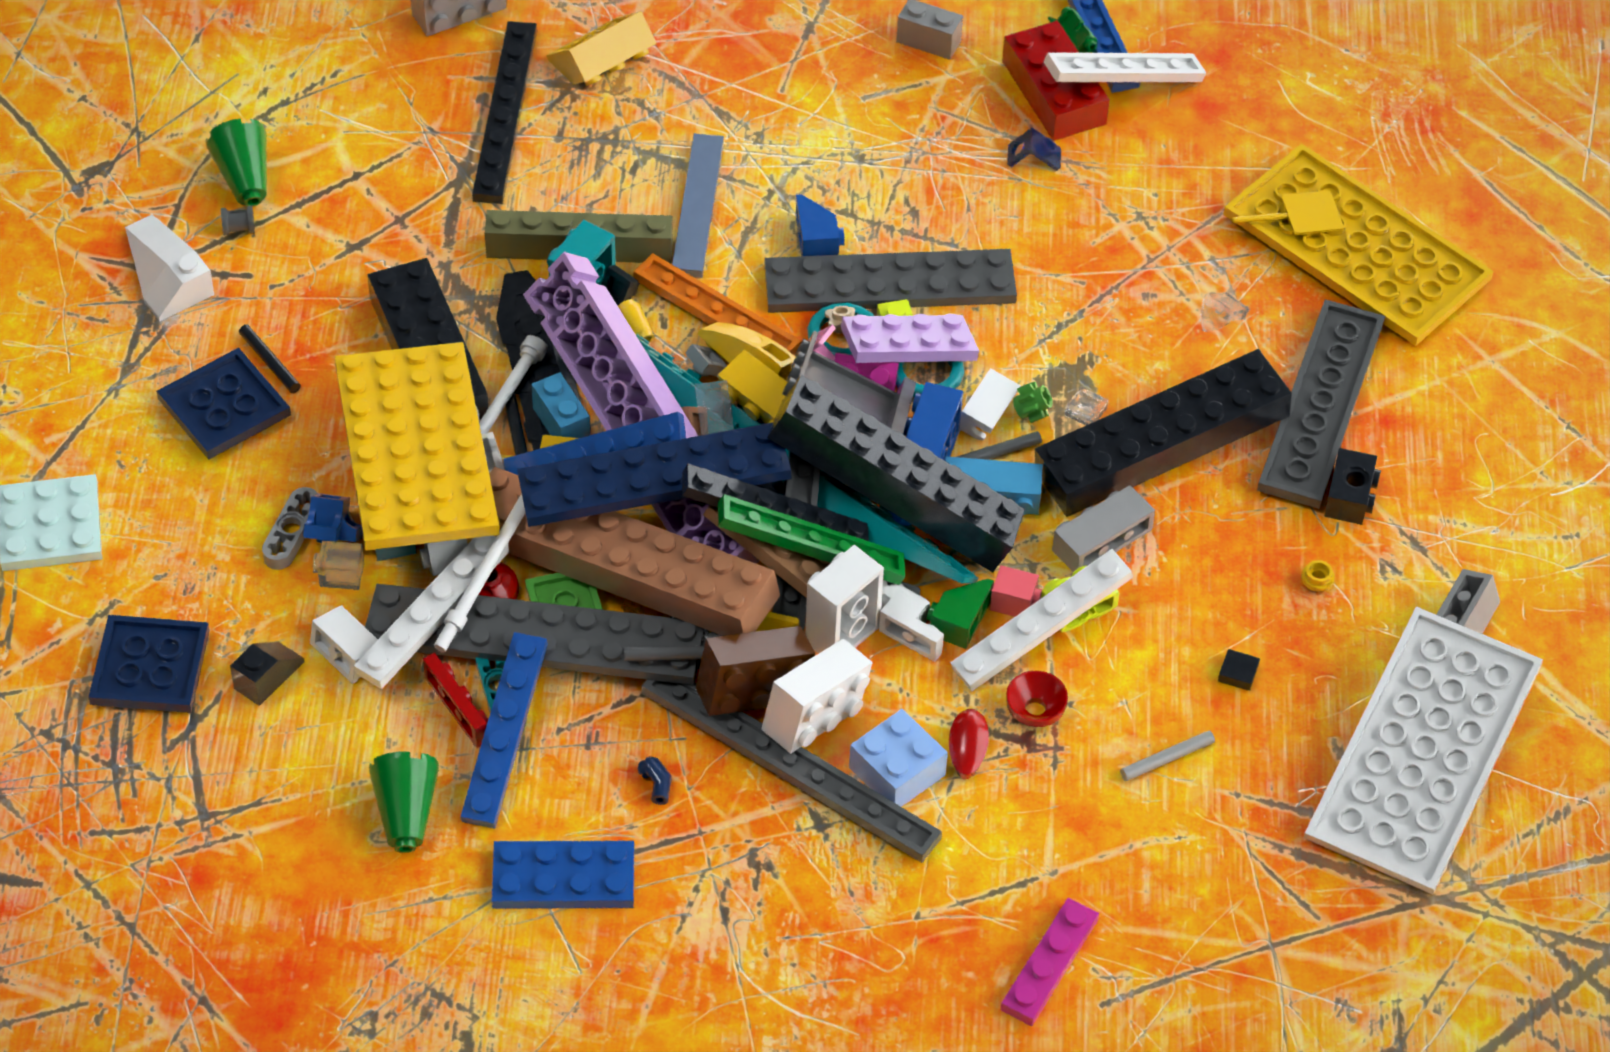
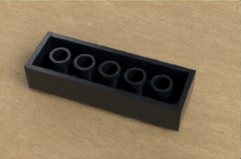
M428 258L367 274L370 300L392 350L463 342L475 405L479 410V420H481L489 408L488 394Z

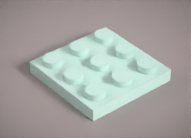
M96 474L0 485V564L2 571L103 559Z

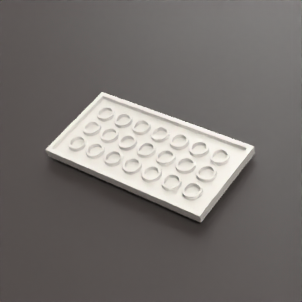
M1416 607L1305 831L1304 838L1433 895L1542 666L1543 659Z

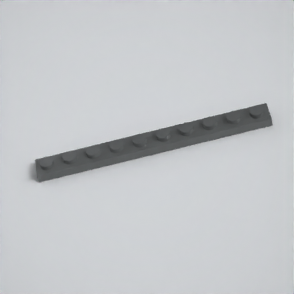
M646 680L642 685V694L921 863L942 839L941 830L806 749L800 747L790 754L761 730V722L741 711L709 716L695 689L696 683L689 685Z

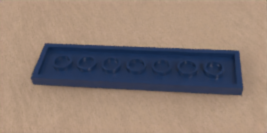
M772 422L517 469L527 524L528 527L688 498L682 496V472L687 464L705 468L751 485L792 479L791 468L786 449L767 438L773 424Z

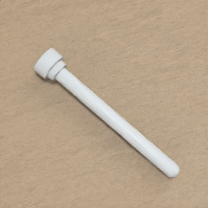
M528 335L520 346V360L479 422L481 435L489 432L531 364H536L544 358L548 351V346L542 339Z

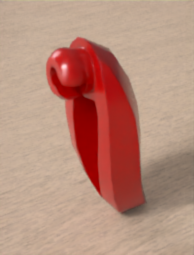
M966 709L956 716L950 728L948 739L949 752L957 774L965 780L974 776L983 762L989 744L987 722L985 717L975 709Z

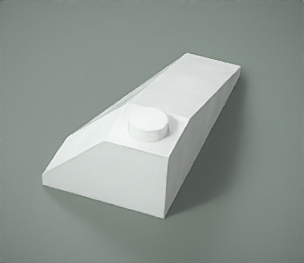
M153 214L125 227L144 302L159 322L214 295L211 271L195 250Z

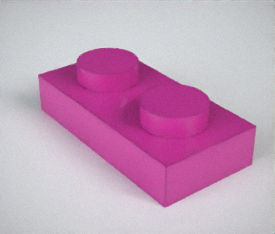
M838 352L835 354V362L895 392L899 362L856 363L851 354Z

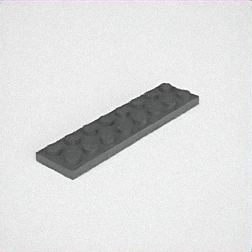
M1011 249L764 258L768 313L819 311L821 308L834 303H852L865 309H877V304L908 299L910 307L1016 303L1017 299Z
M1324 300L1291 391L1290 416L1282 419L1258 483L1257 491L1320 509L1337 460L1339 448H1341L1380 336L1385 316L1330 300Z

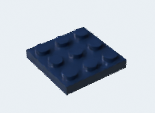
M240 348L157 390L158 400L208 460L291 415L290 406Z
M108 615L88 696L90 705L192 713L210 632L209 623Z

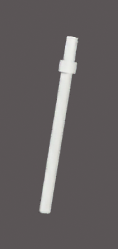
M522 494L500 529V535L496 536L455 609H451L444 620L445 627L434 644L437 650L446 652L456 633L461 632L468 621L466 615L525 515Z

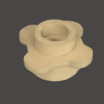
M837 306L825 311V317L829 318L828 326L833 325L835 327L833 332L843 333L841 329L843 316H855V309L853 307Z

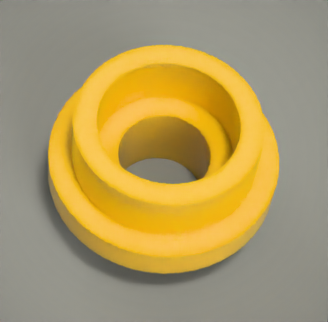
M1315 560L1304 567L1301 579L1308 589L1323 592L1333 586L1335 574L1327 562Z

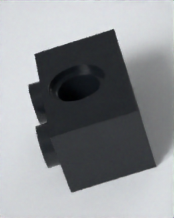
M1339 448L1324 517L1362 525L1365 512L1372 514L1376 494H1371L1370 489H1377L1381 470L1375 469L1376 455Z

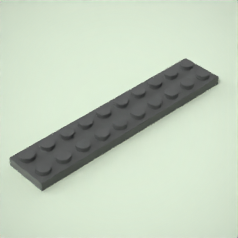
M376 584L365 628L379 639L425 589ZM478 595L466 615L468 621L462 631L456 633L446 652H441L434 647L436 640L445 627L444 623L417 652L469 659L483 658L488 659V661H506L513 633L517 632L547 638L548 645L541 667L694 685L699 660L625 661V648L701 646L705 629L678 618Z

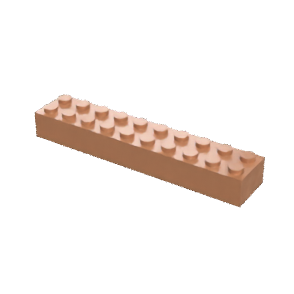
M494 466L489 475L499 529H501L520 497L521 489L518 475ZM616 511L528 527L525 514L508 542V554L722 636L755 632L780 597L775 570Z

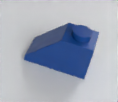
M802 194L796 195L795 216L801 256L839 255V246L845 245L844 228L838 227L836 215Z

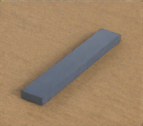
M694 133L672 265L693 277L702 278L724 136Z

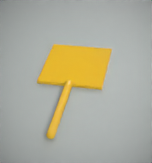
M1331 190L1282 194L1280 197L1286 213L1242 216L1231 219L1232 223L1289 219L1294 235L1344 231L1345 229Z

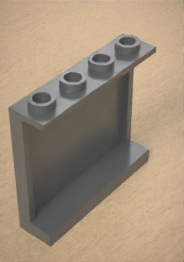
M814 331L809 341L803 338L795 354L796 357L791 366L792 370L786 380L787 384L782 392L784 396L787 395L800 375H803L810 380L816 381L834 395L846 399L851 405L864 413L874 416L879 422L894 431L903 434L916 386L915 381L905 377L897 392H894L813 351L818 332Z

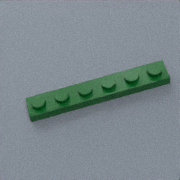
M723 494L718 502V527L829 563L832 562L837 554L840 552L845 553L853 545H856L884 567L883 580L900 585L906 577L903 552Z

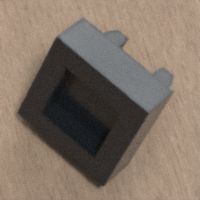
M612 265L607 267L601 285L607 288L618 306L620 303L636 295L640 283L618 266Z

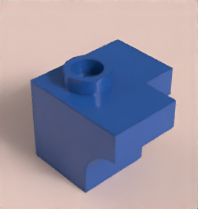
M322 493L311 496L308 519L304 524L303 537L316 539V542L324 544H336L338 540L356 542L362 539V526L356 523L350 515V497Z

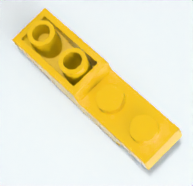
M715 322L701 328L697 333L706 342L707 346L717 351L728 361V364L745 349L784 380H787L792 370L791 366L795 359L792 353L772 339L746 327L731 323Z

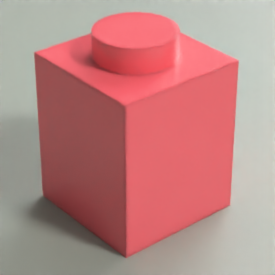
M1000 565L991 593L990 611L1016 617L1040 600L1042 589H1038L1039 575Z

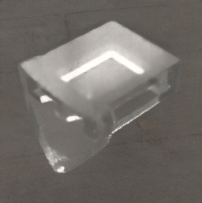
M1228 292L1207 293L1201 306L1202 330L1204 332L1214 331L1226 326L1231 321L1243 320L1246 318L1250 308Z

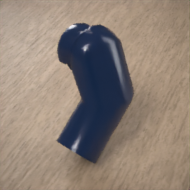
M647 757L645 760H641L637 766L638 773L643 778L650 777L654 782L651 801L658 805L667 804L672 781L671 774L656 757Z

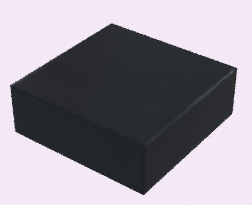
M1228 649L1218 681L1250 691L1260 658Z

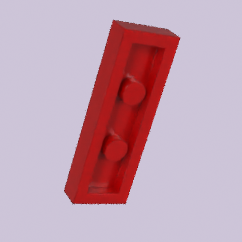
M435 653L423 658L425 679L476 748L481 747L488 723L485 712L474 707L468 689L464 685H458L455 681L454 672L447 662L442 663Z

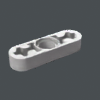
M308 487L298 488L291 493L262 546L264 562L269 568L275 570L284 569L294 560L305 539L303 537L304 524L308 519L310 503H306V501L310 502L311 496L317 494L314 489ZM299 504L304 505L303 508H302V510H301V511H302V515L300 514V506H299ZM291 523L300 526V529L294 533H287L282 530L284 526ZM281 542L283 543V552H279Z

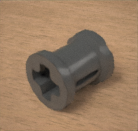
M247 206L246 209L230 211L226 208H221L224 236L236 231L255 233L252 206Z

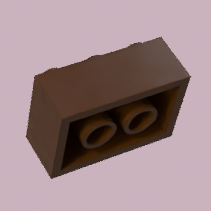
M801 626L706 638L695 689L709 716L767 708L774 681L813 658L815 651Z

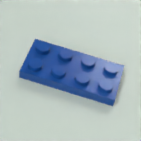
M494 841L492 909L634 908V841Z

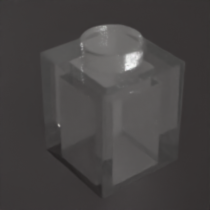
M322 541L320 553H315L313 558V573H318L320 587L360 589L365 564L362 544Z

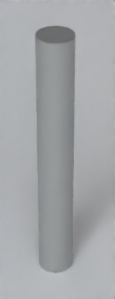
M1208 730L1120 769L1121 776L1124 781H1129L1214 743V735Z

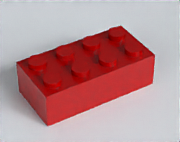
M1058 20L1004 36L1002 62L1053 141L1107 125L1110 99L1099 82H1056L1044 64L1048 53H1079Z

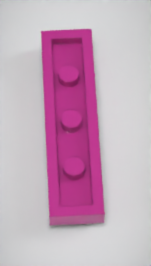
M1067 898L1003 999L1000 1010L1033 1026L1097 923L1099 913Z

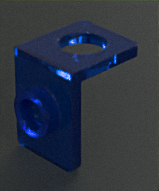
M1033 127L1008 145L1007 165L1013 167L1028 155L1033 154L1054 170L1060 169L1061 148ZM1024 142L1023 149L1019 154L1015 155L1018 146Z

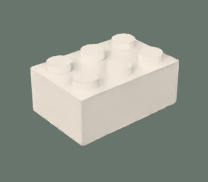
M853 545L845 553L840 552L837 554L829 566L821 572L817 571L807 582L805 635L817 653H821L841 639H845L856 648L879 628L884 567L856 545Z
M841 639L774 681L761 730L790 754L802 746L807 747L817 736L825 731H832L840 721L848 716L853 717L860 711L863 706L862 698L865 688L870 682L869 674L873 662L845 639Z

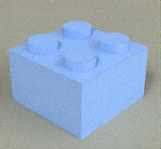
M900 709L850 744L849 768L869 788L902 807L946 775L948 752L903 709Z

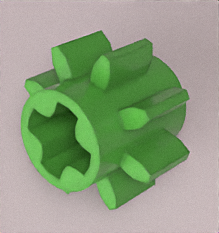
M1034 381L1017 388L1019 395L1013 398V404L1020 418L1028 417L1030 423L1049 416L1047 409L1053 406V401L1046 386L1037 387Z

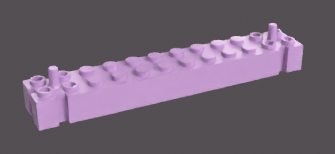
M563 252L548 268L551 274L549 278H538L523 295L535 314L545 316L541 321V325L605 430L608 431L679 412L684 415L686 438L698 436L607 288L596 284L599 276L588 258ZM691 498L651 504L667 531L756 564L760 561L703 516L709 504Z

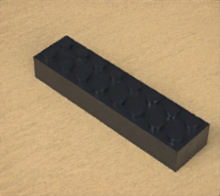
M1256 349L1035 448V464H1043L1042 483L1064 515L1068 517L1105 500L1114 491H1121L1129 485L1132 487L1289 417L1292 392L1261 351Z
M800 375L782 400L767 438L993 573L1013 548L1025 509L1012 499H1008L992 490L987 484L979 482L962 472L957 466L951 465L934 455L929 449L919 446L906 438L902 433L894 431L879 422L874 416L854 407L846 399L824 389L816 381Z

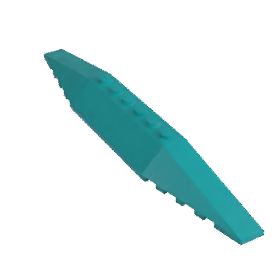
M636 334L680 407L707 408L708 434L765 424L759 419L757 421L751 419L745 413L743 407L736 401L734 403L729 402L721 394V387L719 385H710V387L700 381L702 375L692 368H688L686 372L673 362L675 357L667 352L659 353L648 345V340ZM821 470L818 507L868 523L869 542L903 552L904 559L960 583L977 582L978 577L952 556L941 552L937 544L928 538L924 540L914 533L916 529L914 526L898 524L893 520L892 514L882 506L878 507L869 498Z

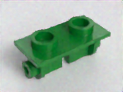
M1065 7L1062 9L1058 19L1050 16L1047 18L1050 22L1058 20L1079 53H1090L1096 50L1097 39L1088 26L1084 25V21L1076 9Z

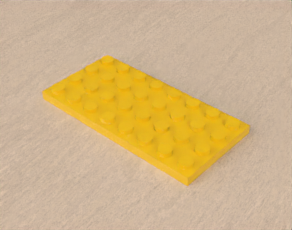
M1302 143L1224 207L1223 215L1230 220L1233 217L1286 213L1280 197L1282 194L1331 190L1345 228L1344 231L1294 235L1289 219L1236 224L1362 310L1385 316L1384 325L1415 346L1492 279L1494 272Z
M463 342L335 356V366L365 551L500 535L499 521Z

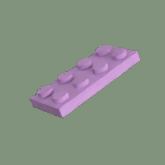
M888 314L885 316L856 315L842 317L841 329L856 363L977 361L979 349L963 315L917 314L915 316H897Z

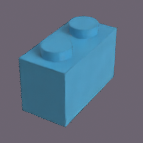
M561 372L532 383L533 409L550 435L582 438L590 435V416Z

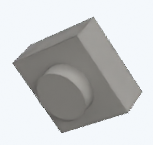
M692 344L685 353L693 362L692 367L694 370L705 377L709 375L718 377V374L727 366L720 356L709 347Z

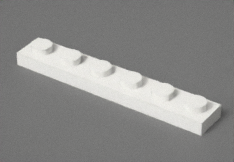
M1048 53L1044 60V64L1056 82L1186 83L1202 82L1206 75V71L1195 55L1184 53Z
M492 535L473 538L354 665L355 673L382 689L444 623L449 611L455 609L496 537ZM508 544L504 549L502 555L500 556L498 562L496 563L495 567L509 553Z
M1113 549L1109 550L950 662L952 669L972 692L1132 579L1133 573Z

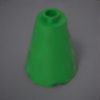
M241 119L229 120L217 125L210 131L211 137L209 139L206 138V146L237 202L245 206H257L267 196L266 130L263 124L255 119H250L251 123H242Z
M408 751L392 752L374 758V765L369 764V774L387 843L400 853L415 851L416 847L420 846L424 840L439 772V762L437 759L425 753H421V759L410 758V752Z

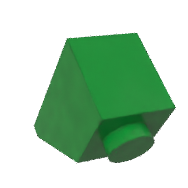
M985 579L944 591L939 602L932 603L928 611L927 621H930L931 625L944 634L943 641L967 649L991 603L994 581Z

